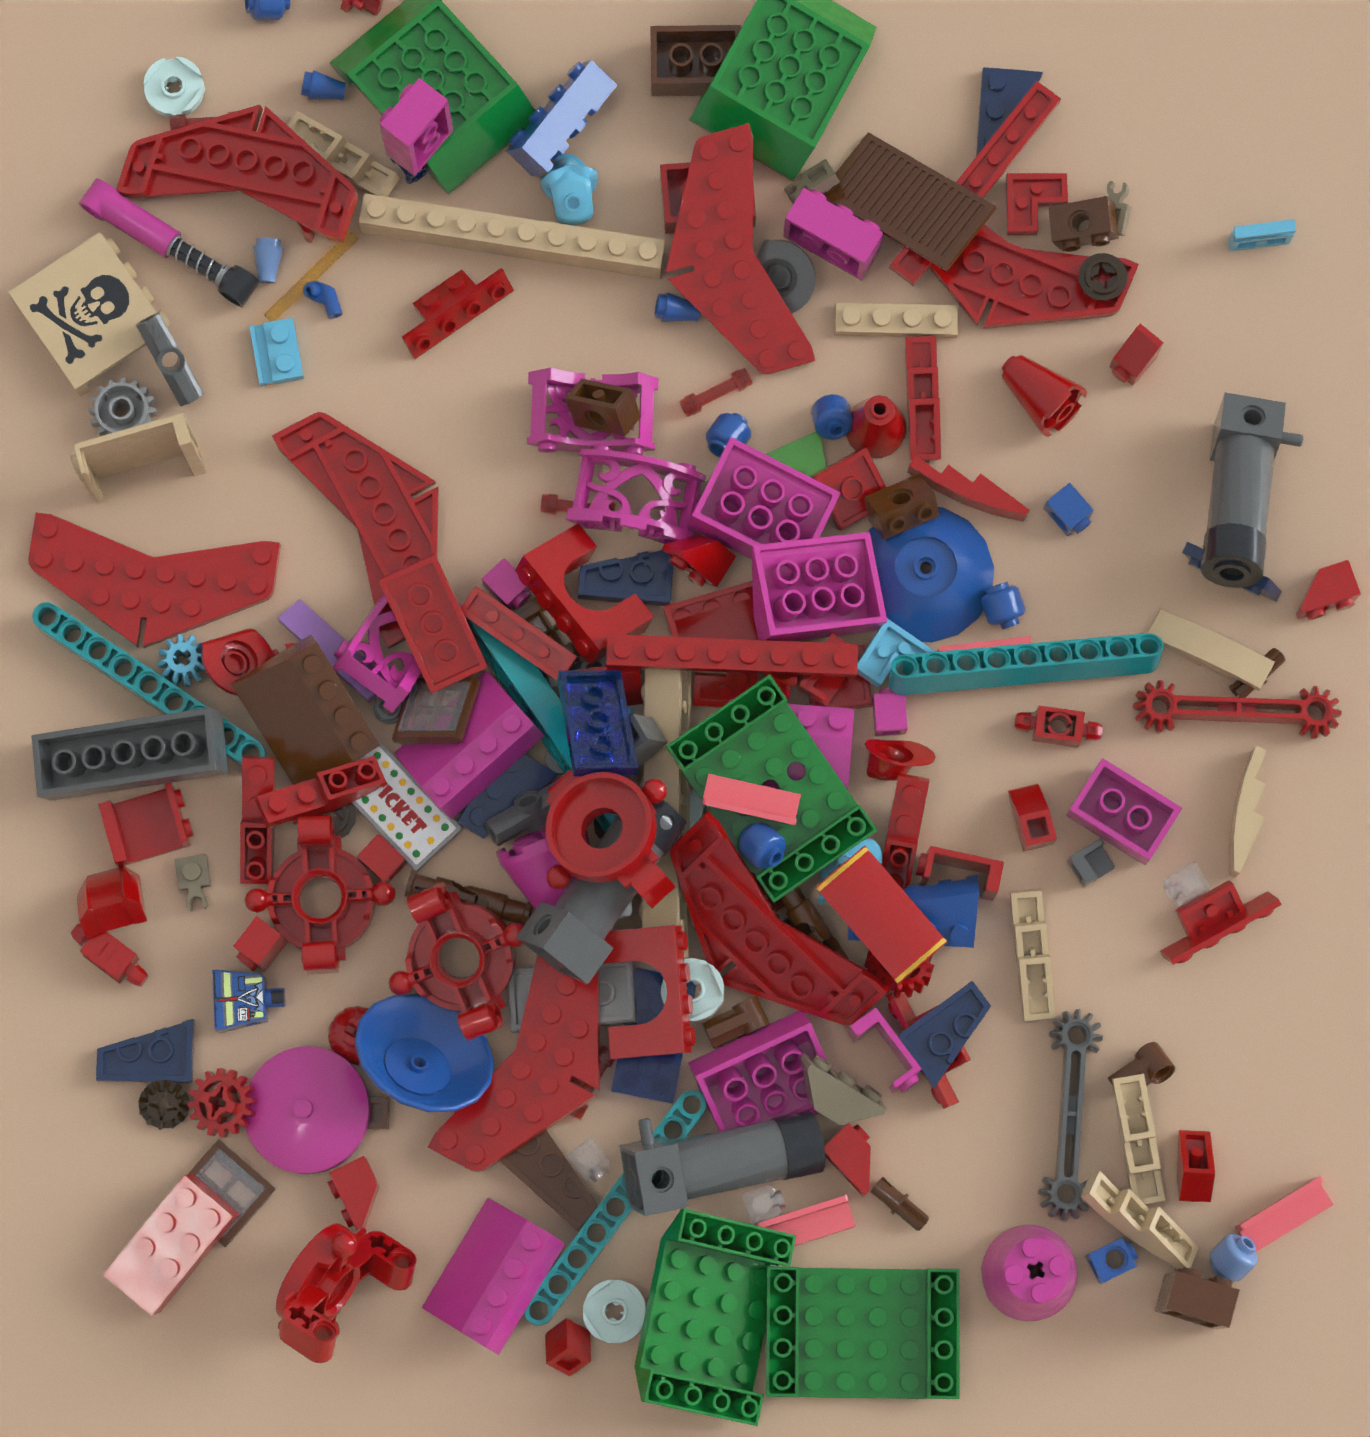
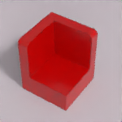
M376 835L357 855L358 860L380 881L388 883L407 864L406 859L380 835Z
M566 1318L545 1334L547 1365L571 1376L591 1362V1340L588 1329Z

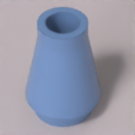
M257 238V243L253 248L258 280L261 283H276V276L284 249L281 247V240Z

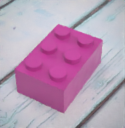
M420 78L413 85L411 83L408 84L400 94L401 100L394 108L389 107L380 118V128L386 155L413 176H416L453 132L448 100Z
M803 188L785 217L783 237L862 281L880 252L883 232L880 231V227L874 222L867 219L862 221L853 216L854 213L849 208L840 204L835 206L828 202L827 197L817 190H811L810 192Z
M1102 758L1066 816L1138 862L1146 865L1179 815L1182 807Z

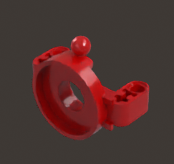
M568 770L546 790L550 795L546 801L551 805L546 819V839L550 851L561 864L554 865L547 871L546 879L549 886L554 889H564L571 882V876L581 882L584 880L596 883L610 882L618 879L625 888L631 885L652 909L676 888L655 863L660 858L652 850L657 828L655 816L657 813L652 803H660L665 799L667 788L663 781L650 779L645 782L641 790L630 779L619 774L596 772L583 775L580 770L575 774ZM612 813L618 815L622 820L623 827L619 839L607 848L598 849L589 846L586 842V831L590 823L603 814Z
M331 815L298 817V852L292 854L278 867L273 878L269 881L267 892L262 888H254L248 891L244 900L248 910L256 913L268 908L270 918L279 933L290 944L301 949V961L307 975L339 973V961H346V948L358 941L366 932L373 919L376 904L386 906L393 902L396 894L395 888L392 884L384 881L373 885L372 879L362 863L350 853L342 850L341 836H335L334 822ZM317 879H328L336 883L341 892V902L338 909L332 915L324 918H315L308 915L301 905L302 891L307 884Z
M444 882L435 884L407 897L410 913L418 925L411 936L408 946V953L405 959L407 972L396 971L389 978L390 990L394 994L402 996L408 994L414 987L421 997H426L434 1004L449 1010L460 1011L457 1019L467 1041L499 1029L504 1023L500 1009L506 1007L501 993L513 976L516 965V948L524 945L516 938L524 925L516 922L506 925L490 909L475 903L461 902L457 890L450 893ZM463 938L474 944L480 958L478 968L474 974L469 977L460 978L451 975L445 970L440 956L442 948L448 940Z
M339 1223L332 1224L320 1231L295 1259L279 1289L276 1300V1313L282 1318L278 1323L280 1339L312 1362L325 1363L331 1360L336 1338L340 1334L336 1316L349 1300L356 1286L370 1274L393 1290L401 1291L409 1288L412 1284L417 1261L415 1254L410 1249L381 1231H371L366 1234L367 1230L362 1228L355 1234Z

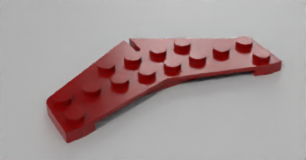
M261 105L135 141L130 146L116 187L121 196L128 198L240 191L325 238L343 243L358 199V193L351 182L267 106H265L263 112Z
M749 123L699 138L693 148L665 273L693 265L694 271L671 277L667 280L759 372L771 374L816 361L811 344L753 252V136Z
M984 224L948 271L933 263L929 268L976 326H978L987 302L993 303L983 326V329L1113 316L1120 310L1139 264L1125 258H1118L1124 264L1127 271V283L1119 297H1115L1108 302L1105 300L1094 301L1092 297L1084 294L1083 289L1078 283L1080 267L1090 256L1021 248L1007 242ZM1099 267V274L1093 280L1100 281L1105 289L1107 280L1112 278V276L1104 275L1101 267Z
M323 412L314 413L272 435L279 451L358 529L374 605L384 593L378 579L392 573L393 570L397 571L405 565L408 566L434 553L438 558L439 488L436 487L413 500L411 498L435 485L436 482ZM388 602L378 615L392 611ZM397 621L379 627L381 637L388 649L406 640Z
M36 512L28 562L36 574L136 647L139 644L142 619L146 620L143 648H147L173 638L178 634H183L268 601L275 589L281 544L279 542L259 541L151 557L52 514Z
M709 811L673 845L670 857L707 963L713 965L718 972L731 961L735 963L722 976L725 986L842 1025H851L856 1022L888 992L890 987L875 974L778 919L722 825Z
M537 955L516 1049L492 1073L491 1084L479 1100L457 1110L435 1132L428 1148L470 1171L483 1172L597 1097L571 1082L573 1078H576L600 1091V968L589 984H585L559 973Z

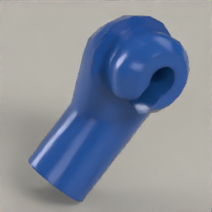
M319 281L307 282L304 285V295L313 301L323 304L329 319L338 318L343 314L333 287Z

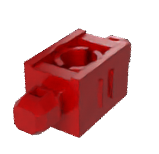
M1039 705L1035 716H1031L1032 713L1020 712L1015 716L1014 727L1024 732L1033 730L1032 741L1078 748L1082 737H1085L1086 741H1097L1102 737L1103 726L1092 721L1084 723L1085 712ZM1045 717H1049L1048 721L1046 722L1047 727L1045 729V732H1043ZM1053 720H1061L1068 729L1064 733H1056L1049 724ZM1072 721H1074V722H1073L1072 736H1067V735L1069 734V732L1071 731L1070 726H1071V724H1072Z
M79 923L71 931L73 939L81 946L84 944L80 949V952L83 954L82 956L119 984L126 976L127 981L139 987L148 979L147 972L140 965L135 966L139 961L137 954L107 931L86 938Z

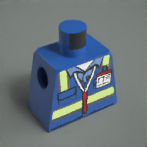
M212 970L214 1025L218 1033L268 1022V1008L286 1006L285 988L267 989V980L264 975Z

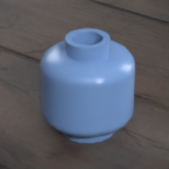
M1237 1234L1226 1235L1210 1252V1267L1217 1277L1233 1282L1243 1279L1258 1262L1254 1242L1247 1236Z

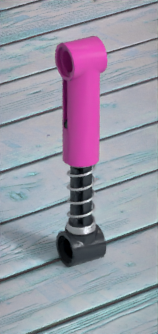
M96 178L79 202V205L93 217L101 221H107L164 258L174 256L177 262H184L186 268L195 269L197 275H205L207 281H214L215 286L218 287V292L236 306L243 308L260 283L246 269L238 265L230 267L223 264L222 266L215 261V257L211 259L205 255V251L200 252L195 249V245L190 246L184 242L185 238L181 240V232L121 196L116 189L101 179Z

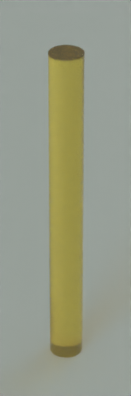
M350 230L346 234L344 243L338 242L264 316L270 322L277 320L303 294L304 285L321 277L358 240V237Z

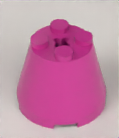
M546 827L514 840V843H512L513 848L506 851L505 847L496 851L500 865L535 910L541 901L554 906L566 889H554L549 886L546 879L547 871L550 867L561 865L553 856L548 846ZM587 829V831H586V842H587L588 845L590 846L589 835H588V829Z
M1021 1225L1000 1234L988 1247L981 1267L982 1282L988 1299L1000 1312L1019 1321H1039L1058 1313L1070 1301L1075 1291L1078 1277L1077 1263L1066 1241L1052 1230L1037 1225ZM1040 1262L1038 1265L1040 1277L1037 1276L1033 1280L1028 1277L1030 1275V1271L1027 1269L1028 1264L1033 1266Z

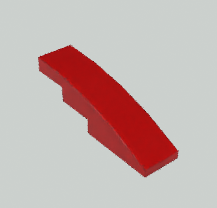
M936 336L905 337L910 460H913L916 456L922 460L941 459V430Z
M918 456L909 464L907 473L912 476L920 474L933 490L963 505L991 515L1022 522L1028 516L1030 511L1028 508L981 473L974 482H971L949 464L942 473H939Z

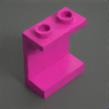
M875 1007L852 1024L848 1034L856 1042L876 1028L908 1071L889 1087L892 1093L897 1089L903 1093L917 1083L919 1080L917 1075L921 1071V1067Z

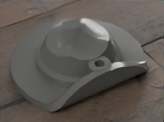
M785 240L763 241L757 258L790 312L795 313L809 301L813 294L816 282L813 263L806 252L794 243Z

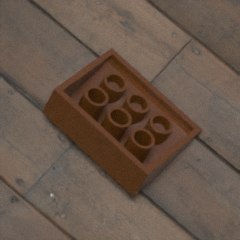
M311 634L230 683L293 785L314 779L318 772L354 762L380 746L319 644Z

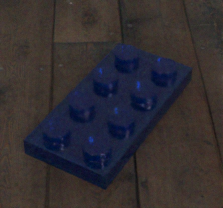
M621 670L559 671L557 681L573 776H584L596 772L637 776L638 762Z
M636 967L634 981L637 1023L624 1024V1026L647 1023L657 1017L662 1011L664 1003L661 997V986L664 978L660 972ZM691 981L686 984L688 987L687 995H691L694 999L697 985H694ZM683 1053L617 1059L611 1092L673 1104Z

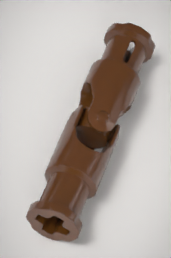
M412 870L410 873L405 897L444 882L450 893L457 890L461 902L476 903L478 894L483 895L488 901V909L496 913L503 920L525 925L530 918L532 905L529 902L524 903L512 900L506 894L479 887H463L453 880L442 877L433 879L418 875L415 870Z
M798 886L780 898L787 909L786 915L798 931L819 943L823 942L824 946L849 959L810 898L806 899ZM809 925H811L812 927H814L815 930H814V931H811Z

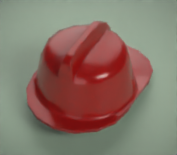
M868 739L864 744L869 751L867 775L870 778L884 781H897L899 773L907 774L912 766H926L933 763L936 758L931 749L912 741Z

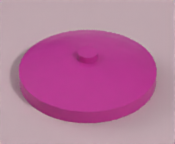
M311 1046L285 1050L264 1063L249 1084V1086L255 1088L249 1094L250 1098L257 1099V1103L250 1105V1109L256 1113L255 1116L247 1115L246 1117L250 1124L246 1127L248 1136L256 1150L267 1161L278 1168L298 1174H315L328 1171L351 1157L366 1135L371 1115V1103L367 1086L360 1073L348 1060L330 1050Z

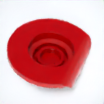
M249 628L203 642L201 656L204 669L213 683L223 691L238 696L230 683L270 660L272 650L263 636L255 629Z

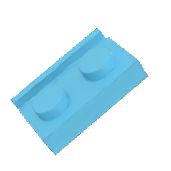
M1295 220L1235 226L1233 228L1234 231L1231 232L1228 238L1229 252L1290 244L1294 232H1296Z
M293 318L266 322L257 326L249 325L260 387L266 384H279L304 379Z

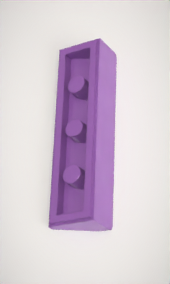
M299 599L277 619L299 641L311 634L333 667L338 659L334 656V653L345 639ZM358 651L353 655V658L359 662L365 659ZM371 663L363 664L370 670L375 667ZM334 670L342 680L369 704L377 697L376 694L343 670Z

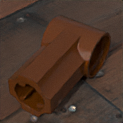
M754 996L732 1007V1010L707 1020L702 1025L713 1048H716L742 1035L746 1036L770 1025L758 997Z
M1150 1042L1136 1052L1133 1061L1109 1076L1108 1080L1113 1086L1112 1079L1144 1074L1146 1086L1151 1083L1159 1084L1173 1075L1175 1066L1157 1042Z

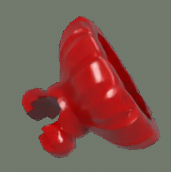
M360 1006L345 1008L337 1013L329 1026L328 1042L331 1045L330 1048L334 1053L342 1056L351 1064L360 1065L355 1047L356 1036H354V1032L357 1031L358 1021L369 1008Z

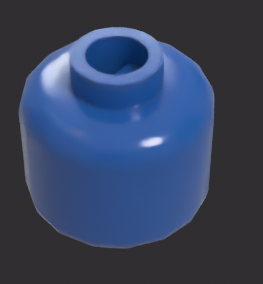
M245 0V9L257 21L280 20L285 10L290 9V0Z
M830 394L819 398L814 403L811 410L815 430L821 437L828 440H836L846 436L851 431L853 415L850 405L844 397Z
M738 413L720 414L706 432L708 449L719 458L730 437L744 444H747L751 438V430L747 425V420Z
M1007 581L985 589L986 594L981 598V605L990 625L1000 624L1002 630L1019 624L1018 617L1025 613L1026 608L1018 587L1014 585L1009 586Z
M765 822L753 823L746 826L741 832L739 851L756 868L767 869L778 865L782 861L786 842L783 836L770 824Z

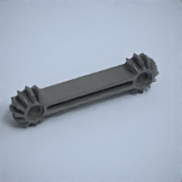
M1080 1009L1074 1011L1073 1019L1068 1011H1064L1062 1013L1064 1022L1059 1019H1055L1052 1022L1060 1031L1053 1030L1049 1032V1037L1059 1038V1041L1051 1045L1052 1050L1060 1046L1064 1049L1055 1182L1048 1177L1042 1179L1043 1184L1048 1186L1049 1189H1039L1038 1195L1048 1196V1200L1040 1203L1042 1208L1050 1204L1053 1206L1048 1216L1052 1218L1060 1210V1220L1063 1222L1067 1221L1068 1210L1073 1219L1076 1220L1080 1217L1076 1206L1085 1212L1089 1209V1206L1081 1201L1082 1189H1084L1087 1181L1081 1184L1078 1182L1086 1048L1093 1053H1097L1100 1049L1092 1041L1099 1042L1103 1040V1035L1093 1034V1031L1098 1030L1101 1024L1098 1022L1090 1026L1088 1022L1092 1019L1093 1014L1088 1013L1082 1020ZM1069 1029H1080L1084 1034L1083 1043H1072L1068 1038ZM1072 1053L1078 1057L1074 1096L1069 1095ZM1067 1134L1072 1135L1069 1177L1064 1175ZM1066 1185L1072 1189L1074 1196L1070 1203H1064L1059 1200L1057 1191L1060 1186Z

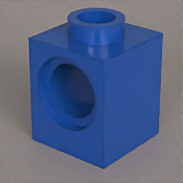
M1068 483L1047 500L1043 508L1067 536L1073 531L1079 534L1091 524L1089 518L1094 511L1071 483Z
M1123 1238L1085 1255L1099 1284L1137 1267L1134 1260L1138 1259L1136 1251L1131 1242L1125 1243ZM1109 1251H1116L1121 1256L1122 1262L1117 1269L1110 1268L1106 1263V1255Z

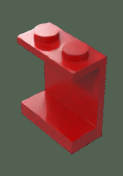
M165 783V789L115 804L110 800L98 803L114 863L118 867L191 846L189 837L194 836L189 818L183 819L181 808L185 807V801L181 789L175 790L172 783Z
M930 846L927 853H921L916 869V876H921L919 885L926 886L930 878L932 865L937 863L985 874L981 893L982 899L993 901L998 893L1004 866L1003 861Z

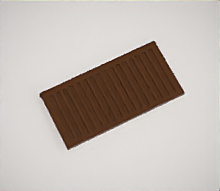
M869 132L835 173L840 183L833 186L828 192L822 193L827 197L828 202L835 206L840 204L849 208L854 213L853 216L862 221L867 219L874 222L880 227V231L884 235L945 271L950 269L952 264L997 209L994 204Z

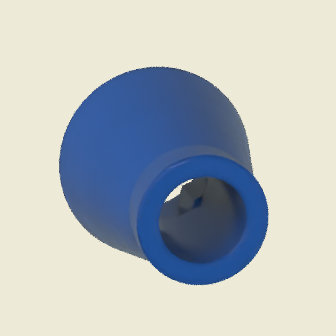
M313 70V73L305 71L301 95L308 96V100L338 99L343 101L346 83Z
M666 292L665 295L658 294L655 305V318L661 319V322H698L700 312L688 300Z

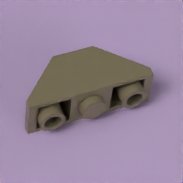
M803 1053L800 1057L807 1098L815 1111L837 1124L843 1125L883 1115L887 1110L880 1100L882 1095L868 1085L865 1088L855 1084L857 1081L854 1077L843 1070L840 1073L830 1069L831 1064L818 1055L812 1058Z

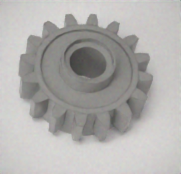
M121 377L118 383H114L112 379L109 380V386L105 388L99 386L100 393L98 397H91L95 407L88 408L90 415L95 417L90 421L93 428L99 427L97 430L99 436L153 422L150 417L158 415L156 408L151 407L156 402L153 396H148V388L144 386L139 389L137 380L134 379L129 384L124 377ZM120 407H130V411L126 416H116V411Z

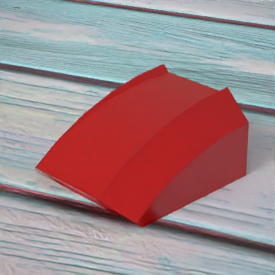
M121 866L86 877L77 894L79 922L86 938L147 921L140 876L125 866Z

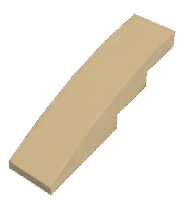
M298 111L288 123V126L349 182L368 194L388 197L401 179L396 172L374 161L370 154L348 143L342 135Z
M1162 609L1159 611L1148 632L1161 638L1164 647L1201 666V664H1204L1228 678L1232 676L1258 691L1261 689L1275 663L1271 659L1223 635Z
M1257 745L1251 751L1242 774L1232 813L1229 867L1230 875L1233 877L1240 874L1265 819L1264 816L1254 812L1266 786V783L1255 779L1267 753V750Z
M1038 888L1009 891L1024 1021L1056 1018L1051 957L1048 950L1042 890Z
M1144 1074L1112 1079L1129 1188L1145 1205L1166 1201L1155 1140L1156 1131Z
M1100 1170L1090 1174L1081 1198L1098 1214L1129 1239L1176 1268H1191L1199 1247L1159 1206L1149 1209L1129 1188L1119 1191Z

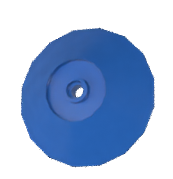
M938 507L939 517L885 540L874 527L868 531L871 536L886 617L921 642L932 643L960 634L980 617L983 611L981 598L986 594L984 590L993 586L994 565L985 539L967 519L943 507ZM923 564L929 565L931 572L927 574L921 572L920 566Z
M419 994L393 995L372 1004L358 1021L355 1047L363 1070L376 1087L402 1105L425 1112H455L477 1102L491 1084L494 1059L488 1040L484 1035L471 1041L466 1040L457 1019L460 1011L440 1007Z

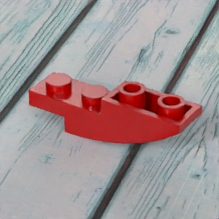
M374 755L318 772L314 779L256 797L255 802L266 828L293 821L295 825L298 824V817L321 816L341 808L386 785V780Z
M243 756L240 884H269L270 879L273 878L275 826L266 828L255 801L257 796L276 790L275 757Z
M899 773L887 829L882 866L902 889H907L911 882L930 779Z

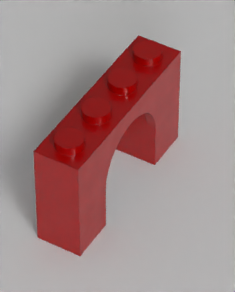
M578 523L524 554L515 572L518 574L520 581L536 596L539 605L546 609L556 621L559 630L569 637L575 645L577 652L585 657L591 665L606 656L607 634L641 635L647 630L654 616L636 593L614 607L602 611L584 608L570 597L564 585V576L587 563L597 548V545Z
M669 925L610 931L604 941L611 945L613 950L603 964L641 961L649 963L661 973L667 988L665 1005L659 1015L653 1020L639 1025L608 1027L610 1059L692 1053V1046L695 1045L696 1038L694 1028L690 1027L689 1014L693 1012V1002L691 995H687L686 982L690 981V968L688 963L684 962V950H687L688 941L686 932L682 931V926Z

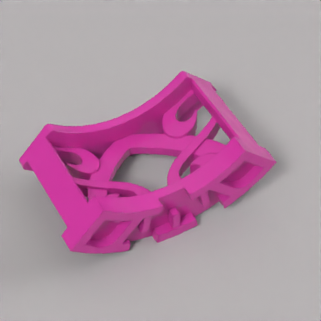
M552 367L528 372V384L532 385L531 432L530 437H527V444L537 446L539 452L553 453L559 450L580 453L581 449H593V445H603L611 448L612 451L643 455L645 451L655 450V443H652L654 391L658 390L659 378L641 372L602 374V380L591 378L592 381L632 389L635 401L638 393H640L639 412L641 418L639 419L638 438L628 439L624 436L613 434L614 440H605L611 435L610 433L596 431L590 434L583 428L575 426L569 414L568 405H564V403H567L565 399L567 393L571 392L581 378L585 379L584 373L563 371ZM547 389L553 404L550 406H546ZM546 414L558 415L549 423V427L556 426L559 428L560 432L557 435L545 433ZM569 431H570L571 434L574 435L577 439H575V438H568Z
M593 445V449H581L580 456H582L573 507L568 508L566 520L574 524L579 523L584 529L621 532L622 527H627L632 531L637 529L639 530L638 536L662 544L696 535L692 533L691 528L686 526L698 501L701 482H705L706 475L696 471V466L688 463L675 464L639 454L612 451L611 448L603 445ZM595 464L607 465L610 468V472L606 474L598 472V478L606 483L604 486L592 483ZM620 466L629 467L620 472ZM657 473L665 475L663 481ZM643 475L654 487L661 500L647 503L641 509L638 516L632 515L628 500L615 489L626 481ZM675 480L686 483L683 502L672 501L671 497L678 496L682 489L674 488L673 481ZM590 491L597 493L589 508H587ZM611 497L621 504V509L611 511L609 505L613 504L614 501L607 498ZM655 508H664V511L658 510L657 512L660 515L659 520L652 519L649 511ZM675 510H681L678 527Z
M383 593L349 642L344 640L335 651L334 656L338 659L333 669L336 671L339 669L343 670L385 701L382 706L393 713L409 694L421 671L412 654L395 652L385 658L383 657L379 642V627L397 621L393 611L378 615L388 602ZM367 630L368 644L360 642ZM356 651L364 654L365 659L359 662L353 658ZM399 659L403 663V670L398 671L395 668V664L389 668L387 664L392 660ZM373 661L375 667L372 670H370L363 664H368Z

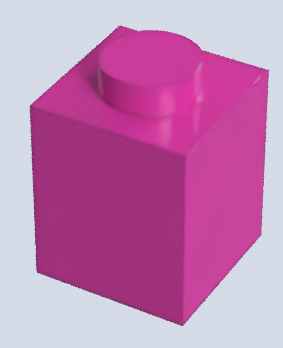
M505 558L482 578L483 586L509 609L514 606L519 608L530 597L528 592L531 590L520 581L515 568Z
M890 688L880 689L879 694H874L872 698L875 736L906 734L908 724L905 695H898L890 690Z

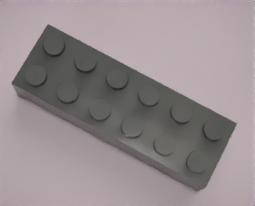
M210 707L31 735L37 797L50 801L228 774L222 712Z

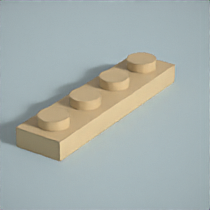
M836 302L835 335L957 338L958 305Z

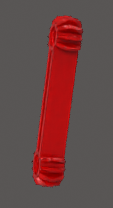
M1158 680L1156 689L1150 682L1146 683L1144 686L1146 692L1139 690L1135 695L1140 702H1135L1132 706L1134 710L1142 711L1136 715V721L1146 719L1145 730H1149L1152 724H1155L1157 734L1162 732L1163 724L1167 730L1172 731L1175 728L1172 719L1300 724L1302 726L1299 731L1300 736H1304L1310 730L1311 739H1316L1319 732L1324 737H1327L1330 734L1329 728L1336 729L1339 723L1334 718L1342 715L1341 710L1333 709L1339 703L1338 698L1329 701L1327 697L1330 695V690L1326 689L1322 695H1319L1318 686H1313L1310 693L1305 688L1299 691L1301 700L1173 695L1171 692L1174 690L1175 685L1171 683L1166 690L1164 689L1163 680ZM1152 701H1163L1167 706V712L1163 714L1155 712L1152 708ZM1177 706L1218 707V711L1179 709ZM1308 707H1318L1321 710L1322 718L1318 720L1311 718L1307 712ZM1256 709L1294 710L1296 714L1256 712Z

